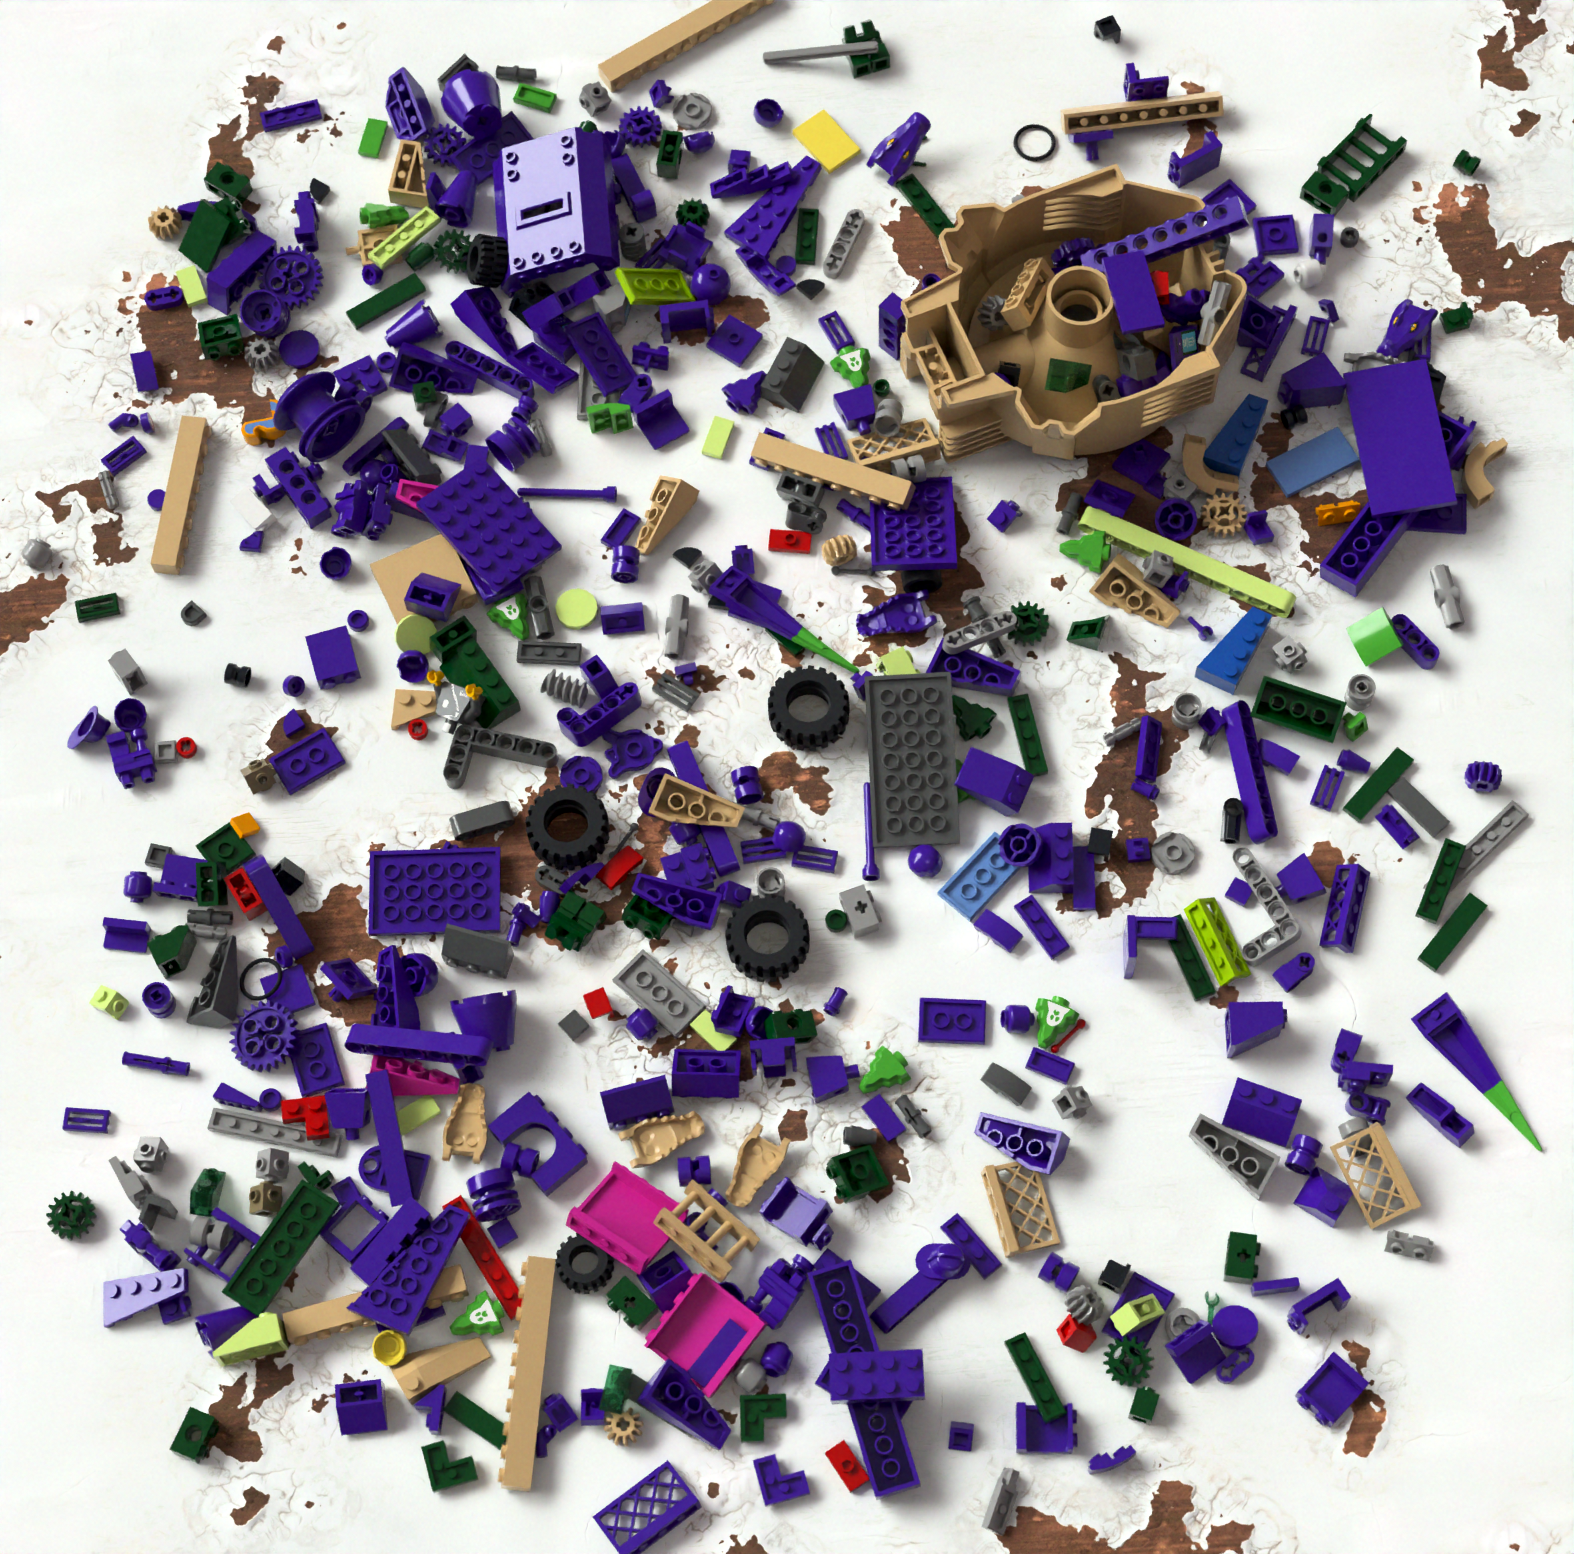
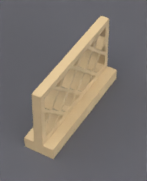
M926 418L901 424L898 433H904L902 438L896 436L884 437L877 432L847 440V445L856 464L887 474L892 473V460L904 458L907 461L908 457L921 455L925 464L941 459L940 445L937 438L935 439ZM924 426L922 432L914 430L917 427ZM910 435L917 437L915 441L907 440ZM879 438L885 439L882 444L875 442V440ZM922 439L928 440L926 442L920 443ZM890 441L897 443L895 447L888 446L887 444ZM858 444L865 445L862 449L854 447V445ZM870 446L878 448L875 453L867 450L870 448ZM863 456L869 457V458H866V459L861 460V458H862Z
M1376 1122L1368 1128L1330 1146L1371 1229L1411 1209L1415 1210L1422 1206L1380 1123ZM1367 1134L1372 1139L1370 1150L1358 1147L1360 1138ZM1343 1146L1353 1148L1350 1159L1340 1158L1337 1149ZM1374 1147H1376L1378 1153L1373 1152ZM1356 1150L1368 1153L1365 1165L1353 1162ZM1372 1154L1381 1157L1383 1161L1380 1171L1368 1167ZM1343 1162L1348 1163L1347 1168H1345ZM1351 1165L1363 1168L1359 1181L1350 1178L1349 1171ZM1385 1167L1388 1173L1383 1172ZM1367 1170L1379 1173L1375 1186L1363 1182ZM1382 1175L1391 1177L1393 1184L1390 1191L1378 1187ZM1353 1182L1358 1183L1357 1189L1355 1188ZM1362 1185L1374 1189L1370 1201L1361 1199L1359 1192ZM1395 1187H1396V1189H1397V1191H1398L1399 1194L1394 1193ZM1377 1190L1389 1194L1385 1206L1373 1203ZM1392 1195L1400 1197L1405 1205L1398 1210L1388 1208ZM1364 1203L1369 1204L1367 1209H1366ZM1372 1205L1384 1209L1382 1217L1374 1222L1369 1215Z
M1018 1162L994 1166V1164L988 1165L981 1172L1005 1258L1060 1244L1039 1172L1032 1171L1033 1174L1028 1179L1018 1173L1022 1167ZM1006 1170L1013 1175L1009 1184L1000 1179L999 1171ZM1015 1177L1027 1183L1023 1192L1011 1186ZM1029 1185L1038 1190L1039 1196L1037 1200L1024 1194ZM1008 1190L1020 1196L1015 1205L1006 1200L1005 1194ZM1022 1198L1033 1204L1029 1214L1017 1207ZM1036 1206L1045 1213L1043 1222L1031 1215ZM1014 1211L1026 1217L1022 1226L1012 1221L1011 1216ZM1028 1219L1040 1226L1035 1235L1024 1229ZM1044 1228L1051 1233L1053 1240L1045 1242L1037 1236L1041 1229ZM1020 1233L1032 1239L1028 1246L1020 1247L1018 1241Z

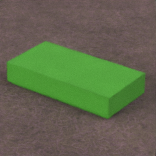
M523 83L519 84L513 97L514 103L551 113L557 100L556 93Z
M368 118L358 149L359 155L373 158L379 157L388 128L387 121Z

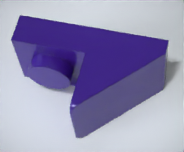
M445 1385L437 1386L414 1404L416 1410L431 1411V1414L428 1413L426 1418V1428H429L431 1435L441 1436L443 1409L445 1408L447 1394Z

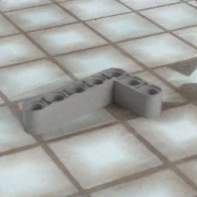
M1239 847L1233 852V861L1275 924V926L1246 943L1242 948L1241 954L1244 960L1251 966H1258L1298 941L1302 935V930L1252 852L1246 847ZM1242 855L1249 856L1248 861L1245 863H1239V858ZM1253 873L1261 874L1258 880H1250ZM1264 891H1272L1270 898H1262ZM1276 909H1284V913L1281 916H1273ZM1294 926L1296 930L1293 934H1285L1286 928ZM1270 938H1276L1277 943L1274 946H1266ZM1251 950H1257L1258 955L1255 958H1248V953Z

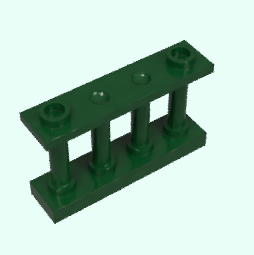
M1371 113L1365 118L1362 117L1357 122L1355 128L1326 157L1323 156L1317 163V172L1323 174L1327 170L1348 186V199L1353 203L1403 154L1408 141L1402 136L1396 142L1394 140L1391 141L1371 127L1373 117ZM1366 132L1385 146L1387 151L1384 154H1378L1358 138ZM1353 145L1374 160V164L1371 167H1366L1345 151ZM1338 158H1341L1360 172L1361 177L1358 180H1353L1335 167L1333 163Z

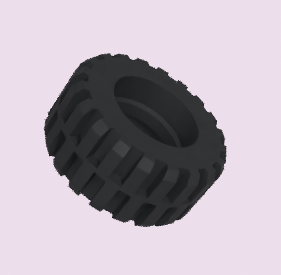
M808 665V669H802V666L795 667L794 672H791V670L785 672L784 678L779 677L775 681V686L771 687L770 697L768 698L769 721L780 741L785 739L787 746L792 748L793 745H796L797 750L804 751V748L816 751V747L821 746L822 749L828 747V742L830 741L835 743L838 740V734L843 735L850 713L848 691L845 690L844 683L841 680L837 681V675L833 672L827 674L825 668L819 667V670L811 665ZM815 695L828 703L829 711L817 721L803 722L794 718L789 713V706L800 696Z
M560 784L556 785L552 791L549 788L543 791L544 796L538 795L534 799L535 806L530 805L528 809L529 816L526 817L525 822L528 840L536 857L539 860L543 859L544 864L551 867L554 864L558 870L568 867V871L575 870L576 866H580L581 869L586 867L588 861L594 863L598 859L597 854H603L605 851V844H608L610 838L609 819L602 800L597 799V795L593 791L587 793L586 787L581 785L575 788L574 784H567V787L562 788ZM564 813H577L588 821L586 832L580 838L571 842L557 841L548 834V827L552 820Z
M765 894V898H759V895L753 896V901L748 902L747 899L743 901L741 908L736 907L732 912L733 917L728 919L725 937L729 958L732 963H735L736 969L739 972L744 971L745 976L750 979L755 976L759 982H764V979H770V982H777V977H782L784 980L789 977V972L795 973L799 970V964H804L806 953H809L810 935L807 919H804V913L800 908L796 909L794 902L789 900L786 903L785 898L778 895L777 899L772 898V894ZM775 923L787 931L789 938L788 943L780 951L772 954H761L749 947L747 935L759 924Z

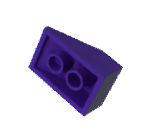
M971 747L954 785L1007 817L1019 813L1034 775L1016 764Z

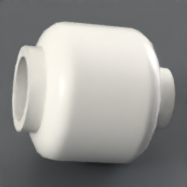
M1317 259L1301 261L1297 263L1296 268L1293 270L1295 282L1304 288L1320 284L1325 275V268Z

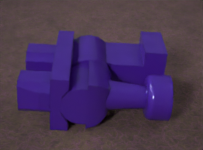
M310 191L298 192V200H294V206L300 227H295L294 233L297 244L302 243L303 249L306 248L308 253H313L319 249L317 231L319 230L318 222H320V217L315 200L311 198Z
M1194 288L1188 290L1184 296L1169 293V304L1160 305L1162 316L1165 317L1167 322H1176L1180 325H1187L1188 321L1202 319L1200 314L1201 308L1209 301L1211 292L1205 289L1199 291Z
M356 480L355 484L345 483L343 491L336 493L335 499L339 501L334 505V509L339 515L338 521L332 526L331 534L342 538L347 537V534L351 536L362 534L369 505L368 502H371L372 495L367 494L369 483L362 480Z
M138 728L130 732L131 741L136 743L137 751L131 752L129 739L124 731L105 736L115 774L124 789L133 788L135 786L134 778L141 776L143 783L155 781L157 768L155 760L145 743L148 739L146 729Z
M128 1219L120 1227L119 1230L125 1235L124 1240L137 1254L140 1252L160 1272L174 1270L182 1261L172 1249L170 1251L162 1250L151 1233L140 1222L135 1225Z
M780 1258L772 1266L766 1267L758 1280L760 1287L755 1296H749L744 1302L749 1309L759 1314V1317L766 1321L772 1330L781 1328L800 1299V1296L806 1291L803 1287L808 1278L799 1271L795 1272L792 1278L788 1277L785 1273L791 1265L784 1258ZM769 1294L772 1299L767 1307L762 1310V1301Z

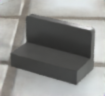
M148 1193L138 1219L147 1230L152 1231L158 1215L175 1220L178 1210L170 1200Z

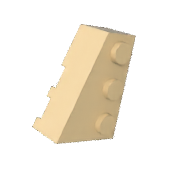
M401 139L388 187L390 203L419 208L429 207L421 142Z

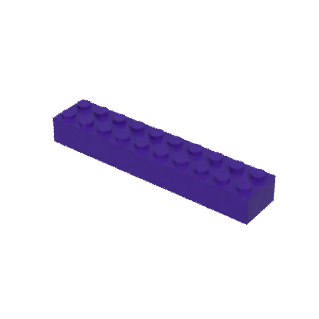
M1438 411L1450 470H1452L1472 444L1473 429ZM1368 501L1320 564V578L1356 598L1420 511L1372 519Z
M847 1260L807 1273L831 1353L879 1351L852 1261ZM895 1401L847 1404L876 1500L921 1487Z

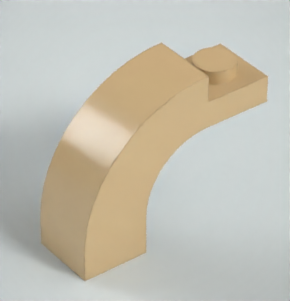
M1185 434L1182 443V460L1189 480L1196 484L1198 489L1211 495L1215 494L1216 488L1224 492H1237L1239 487L1238 476L1213 471L1203 462L1206 449L1205 437Z
M1504 438L1497 442L1494 440L1486 447L1480 442L1468 455L1463 468L1461 482L1463 492L1467 494V500L1474 509L1485 504L1493 497L1495 489L1486 479L1483 468L1505 454L1508 443Z

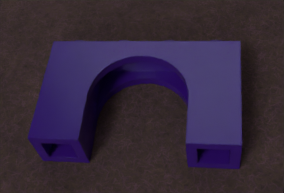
M600 268L571 286L553 293L523 311L522 314L530 328L534 330L584 303L612 285L605 272Z
M528 1092L491 1122L488 1128L504 1148L509 1142H512L529 1129H544L553 1135L556 1140L553 1155L531 1174L532 1181L548 1197L588 1163L586 1157L588 1152L580 1143L576 1145L571 1140L573 1135L566 1127L562 1129L557 1124L559 1119L552 1111L548 1113L543 1108L545 1103L538 1095L533 1096Z

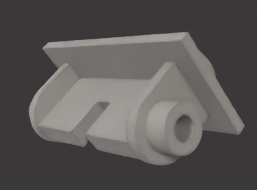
M1396 1230L1388 1231L1387 1242L1384 1248L1385 1252L1430 1261L1434 1249V1241H1431L1430 1238L1413 1235L1412 1241L1408 1240V1233Z

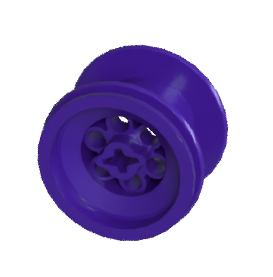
M329 371L308 374L292 383L281 395L273 417L274 426L278 430H291L297 427L303 435L299 442V453L314 463L322 462L335 456L350 444L361 430L366 416L358 400L344 399L337 401L332 396L336 379L333 373Z

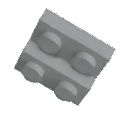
M117 1156L112 1157L108 1161L128 1199L137 1209L143 1208L148 1193L153 1192L149 1182L143 1174L139 1176L135 1170L132 1171L125 1160L120 1161Z

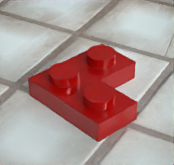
M325 1095L281 1100L283 1124L305 1122L307 1141L330 1138Z

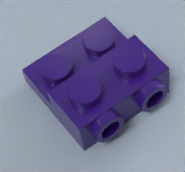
M378 483L370 494L372 499L371 502H368V510L361 536H365L372 541L379 540V536L381 533H385L386 527L391 525L393 514L390 513L391 505L386 504L388 499V493H386L387 485L383 483Z
M701 843L681 848L679 853L660 858L666 880L705 890L714 888L713 880L717 879L714 867L709 868L707 860H711L707 847L703 848Z
M1348 1061L1345 1068H1341V1074L1338 1075V1088L1351 1095L1357 1091L1364 1093L1367 1085L1376 1089L1383 1088L1384 1086L1387 1087L1393 1075V1065Z

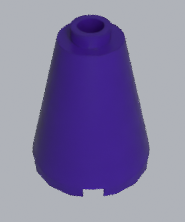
M469 170L461 171L435 203L434 213L441 220L442 218L447 220V225L456 228H466L468 224H471L478 183L475 174Z
M425 299L419 301L386 331L387 336L384 338L390 348L393 346L395 349H399L402 342L413 345L444 335L443 331H438L440 324L430 306H424L426 303Z
M242 1306L202 1314L194 1319L197 1321L195 1325L204 1346H210L212 1350L208 1351L212 1359H215L213 1352L250 1321L259 1317Z

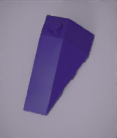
M402 342L389 386L405 392H412L413 384L433 381L435 391L473 393L479 373L424 348Z

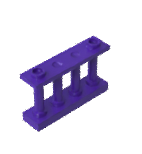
M216 1207L211 1215L215 1220L230 1224V1230L233 1231L232 1239L212 1265L202 1259L208 1250V1245L204 1247L199 1246L195 1252L185 1248L184 1253L188 1256L186 1260L195 1267L201 1265L228 1284L245 1258L231 1277L221 1272V1267L240 1242L243 1243L246 1240L251 1244L250 1248L252 1250L261 1236Z

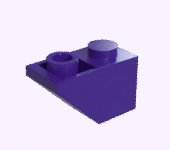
M597 654L580 665L581 676L600 701L619 688L611 672Z

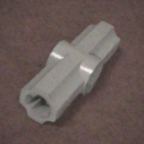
M1214 280L1209 301L1201 308L1200 314L1203 323L1197 343L1209 346L1229 313L1226 305L1231 284Z
M1441 564L1431 568L1430 575L1435 589L1434 599L1436 606L1441 609L1445 627L1450 630L1457 629L1465 623L1460 607L1458 587L1454 586L1448 565Z
M681 594L671 596L669 617L666 618L664 656L671 660L683 658L685 637L688 635L689 620L687 617L690 600L689 597Z

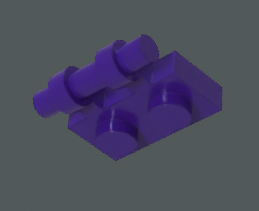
M1259 254L1256 258L1252 257L1243 269L1239 268L1235 272L1245 280L1247 286L1246 294L1256 300L1283 279L1285 274L1271 261L1263 265L1262 262L1265 261V257L1262 254ZM1253 270L1257 271L1254 275H1249Z

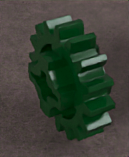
M453 229L451 234L446 230L444 236L439 235L438 241L434 243L437 249H434L433 254L438 255L435 262L441 261L440 268L446 266L448 273L451 269H454L455 274L459 272V269L462 272L467 270V259L462 263L460 261L462 257L468 256L472 241H469L470 234L466 237L463 236V230L459 234H457L456 229ZM450 240L449 245H445V247H443V244L446 241Z
M1020 601L1017 608L1014 605L1011 606V612L1017 617L1015 626L1017 631L1014 629L1009 632L1008 639L1015 638L1014 644H1018L1021 641L1023 647L1026 646V642L1034 646V640L1040 643L1042 636L1046 637V629H1049V623L1047 622L1049 616L1044 615V608L1037 609V603L1030 606V601H1027L1026 605H1023Z
M73 1190L70 1191L69 1196L62 1192L60 1200L56 1197L53 1198L56 1202L55 1205H48L52 1212L46 1213V1217L51 1219L47 1222V1225L50 1228L53 1227L51 1231L55 1235L59 1233L58 1236L62 1240L66 1235L69 1241L73 1240L74 1235L81 1239L82 1232L89 1234L88 1226H95L91 1219L97 1218V1215L91 1211H94L96 1207L94 1204H90L92 1200L89 1197L84 1198L82 1192H79L77 1196ZM72 1202H78L80 1204L75 1206L72 1204ZM70 1209H71L72 1212H74V1213L72 1214V1216H73V1218H72L73 1222L69 1219V1218H70V1213H71V1212H70ZM60 1226H70L71 1229H64Z
M1125 1335L1123 1341L1118 1337L1115 1339L1116 1345L1112 1343L1108 1345L1111 1351L1104 1352L1108 1360L1104 1361L1103 1365H1109L1106 1374L1113 1373L1111 1380L1120 1379L1121 1386L1128 1381L1129 1387H1132L1134 1380L1141 1384L1143 1382L1141 1376L1147 1379L1150 1375L1146 1371L1153 1370L1154 1368L1149 1364L1150 1361L1154 1360V1357L1148 1356L1152 1349L1144 1348L1146 1341L1138 1343L1137 1336L1130 1340L1129 1336ZM1122 1346L1120 1356L1114 1357L1116 1351ZM1133 1347H1135L1136 1349H1138V1350L1140 1351L1141 1355H1139L1138 1353H1136V1352L1134 1351V1348H1133ZM1127 1357L1133 1359V1363L1130 1366L1129 1363L1124 1362V1359ZM1143 1364L1141 1371L1135 1375L1137 1366ZM1116 1367H1119L1122 1371H1124V1375L1120 1373Z

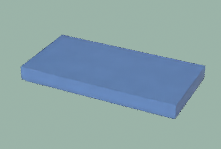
M1336 427L1267 461L1265 466L1288 498L1358 463L1359 458L1340 429Z
M996 832L980 846L937 892L940 898L969 922L1021 869V867H1014L1002 859L999 853L1000 845H998L1000 835Z

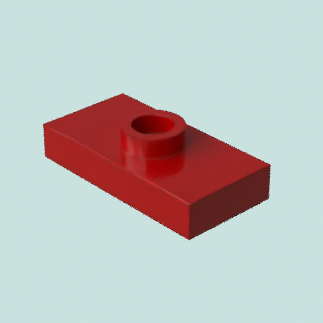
M770 529L768 551L810 554L812 534L804 531Z
M844 1440L825 1452L826 1457L850 1493L870 1481V1478Z

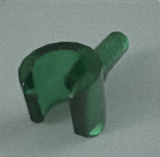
M1207 1291L1204 1295L1208 1305L1207 1322L1212 1325L1215 1306L1219 1304L1220 1299L1216 1292L1215 1299L1209 1301V1292Z

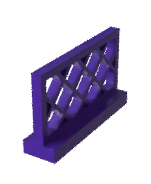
M667 1460L595 1514L593 1519L619 1554H641L697 1512L702 1506L694 1493L691 1492ZM666 1469L672 1474L671 1483L659 1482L660 1474ZM645 1485L654 1486L652 1498L641 1497V1488ZM658 1487L670 1488L668 1499L656 1498ZM674 1488L683 1489L687 1494L680 1501L672 1500ZM625 1500H635L633 1512L621 1511L622 1503ZM639 1501L651 1502L649 1514L637 1512ZM655 1503L667 1504L666 1512L662 1515L653 1514ZM607 1514H616L614 1526L604 1525L600 1519ZM620 1515L632 1516L630 1528L618 1527ZM636 1517L648 1518L647 1526L643 1529H634ZM617 1531L629 1532L628 1540L619 1546L615 1541Z

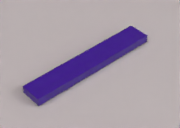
M386 1069L365 1074L391 1207L403 1205L410 1196L414 1199L389 1071Z

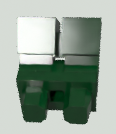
M870 19L860 22L863 32L856 34L854 25L843 27L844 38H841L842 44L877 41L879 49L877 53L846 56L854 79L871 74L870 65L873 73L890 68V55L881 40L879 30L875 29Z
M569 890L561 902L558 911L551 916L545 936L551 940L556 938L561 941L563 947L569 951L574 949L579 952L582 947L588 944L600 924L604 923L607 918L606 913L589 901L587 903L584 898Z

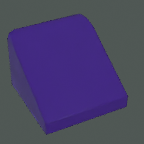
M951 1421L948 1449L971 1452L974 1424Z

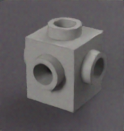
M599 81L594 84L588 83L581 89L582 91L578 98L580 105L586 109L591 118L608 110L612 100L607 89L602 87Z
M1177 472L1174 477L1170 476L1165 481L1163 496H1165L1166 500L1179 497L1191 502L1196 496L1198 486L1191 482L1187 475Z
M1154 550L1150 557L1147 556L1144 559L1142 568H1144L1143 581L1162 588L1174 573V557Z
M704 560L693 568L688 578L692 582V588L697 593L701 592L709 595L710 586L723 572L715 562Z
M1290 635L1272 647L1277 658L1275 659L1276 663L1282 670L1286 668L1290 674L1302 669L1305 663L1308 662L1305 656L1307 653L1306 649L1300 642L1296 644Z
M1067 1086L1060 1091L1059 1095L1052 1099L1062 1119L1073 1117L1079 1119L1086 1115V1110L1093 1105L1088 1093L1082 1086Z
M140 1136L137 1149L133 1153L134 1162L143 1172H162L164 1163L168 1159L169 1147L161 1137Z
M275 1148L258 1151L255 1164V1178L271 1181L273 1184L286 1179L289 1172V1152Z

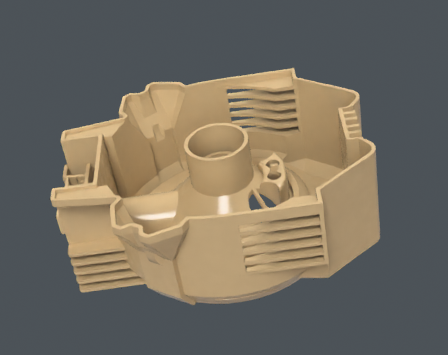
M1114 164L1031 194L1005 208L996 203L963 205L956 213L958 225L955 228H944L939 235V243L947 266L956 273L901 301V310L906 318V332L902 333L900 338V367L906 380L922 374L927 384L929 402L937 420H939L940 452L946 463L955 462L1011 440H1016L1032 447V453L1074 460L1075 455L1109 452L1128 446L1154 432L1168 419L1214 402L1219 374L1235 349L1247 290L1246 282L1241 276L1229 271V269L1224 270L1225 261L1224 259L1219 260V250L1213 251L1214 240L1147 265L1150 273L1157 270L1168 272L1169 287L1180 283L1183 285L1185 294L1188 290L1194 288L1199 291L1205 289L1211 292L1214 280L1231 284L1226 305L1229 313L1220 326L1209 346L1201 345V350H1204L1203 352L1184 358L1180 365L1157 386L1127 397L1098 403L1092 386L1095 377L1101 374L1108 376L1117 386L1116 379L1121 377L1122 373H1120L1113 334L1115 333L1123 344L1129 342L1119 330L1121 327L1106 276L1102 272L1091 267L1082 266L1081 264L1066 268L1056 274L1049 283L1047 294L1029 327L1013 332L1009 325H1003L1002 330L996 329L994 332L984 328L981 325V321L977 318L980 314L977 309L982 308L981 301L987 302L988 296L994 297L999 295L1002 298L1008 299L1011 289L1014 287L1018 276L1024 268V264L1028 260L1043 257L1050 268H1056L1052 262L1051 254L1054 253L1055 249H1059V246L1065 241L1076 238L1081 239L1082 237L1085 239L1090 238V240H1093L1095 247L1098 244L1117 242L1125 239L1130 234L1144 232L1148 227H1157L1164 224L1167 220L1178 219L1188 212H1196L1203 209L1205 203L1200 198L1194 195L1127 181L1119 166ZM1187 228L1183 229L1180 232V235L1184 234L1187 231ZM1167 236L1162 237L1160 242L1165 241ZM1148 243L1143 244L1141 249L1146 248ZM1080 304L1089 307L1095 313L1096 318L1090 321H1073L1062 316L1061 312L1068 306ZM1203 319L1193 321L1192 324H1199V330H1201ZM1143 331L1131 333L1138 339L1141 346L1153 351L1156 363L1159 352L1162 350L1145 340ZM999 361L1021 365L1018 387L1009 385L995 374V372H998Z

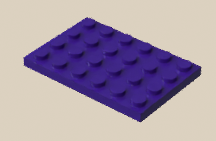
M483 457L474 461L416 502L419 510L496 596L562 549V545Z
M926 477V481L913 483L916 488L907 510L900 508V511L889 508L888 504L881 502L878 505L870 502L872 571L957 569L952 477Z
M500 847L370 851L368 926L370 937L445 934L447 924L480 933L500 932Z

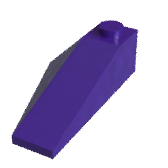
M484 286L464 290L450 304L460 321L502 358L507 360L508 355L518 350L512 334L506 329L507 320L501 316V304L490 287Z
M642 873L637 874L632 888V892L686 924L711 931L715 927L721 911L722 894Z
M391 945L380 951L378 955L376 979L379 981L377 993H374L373 1000L377 1001L376 1012L371 1015V1025L420 1030L419 1010L396 945Z
M980 1112L974 1134L1025 1168L1051 1175L1064 1161L1070 1138L1063 1131Z
M667 1359L648 1381L637 1402L659 1417L713 1448L720 1450L732 1430L717 1410L712 1408L701 1389L699 1390L693 1383L689 1373L670 1359Z

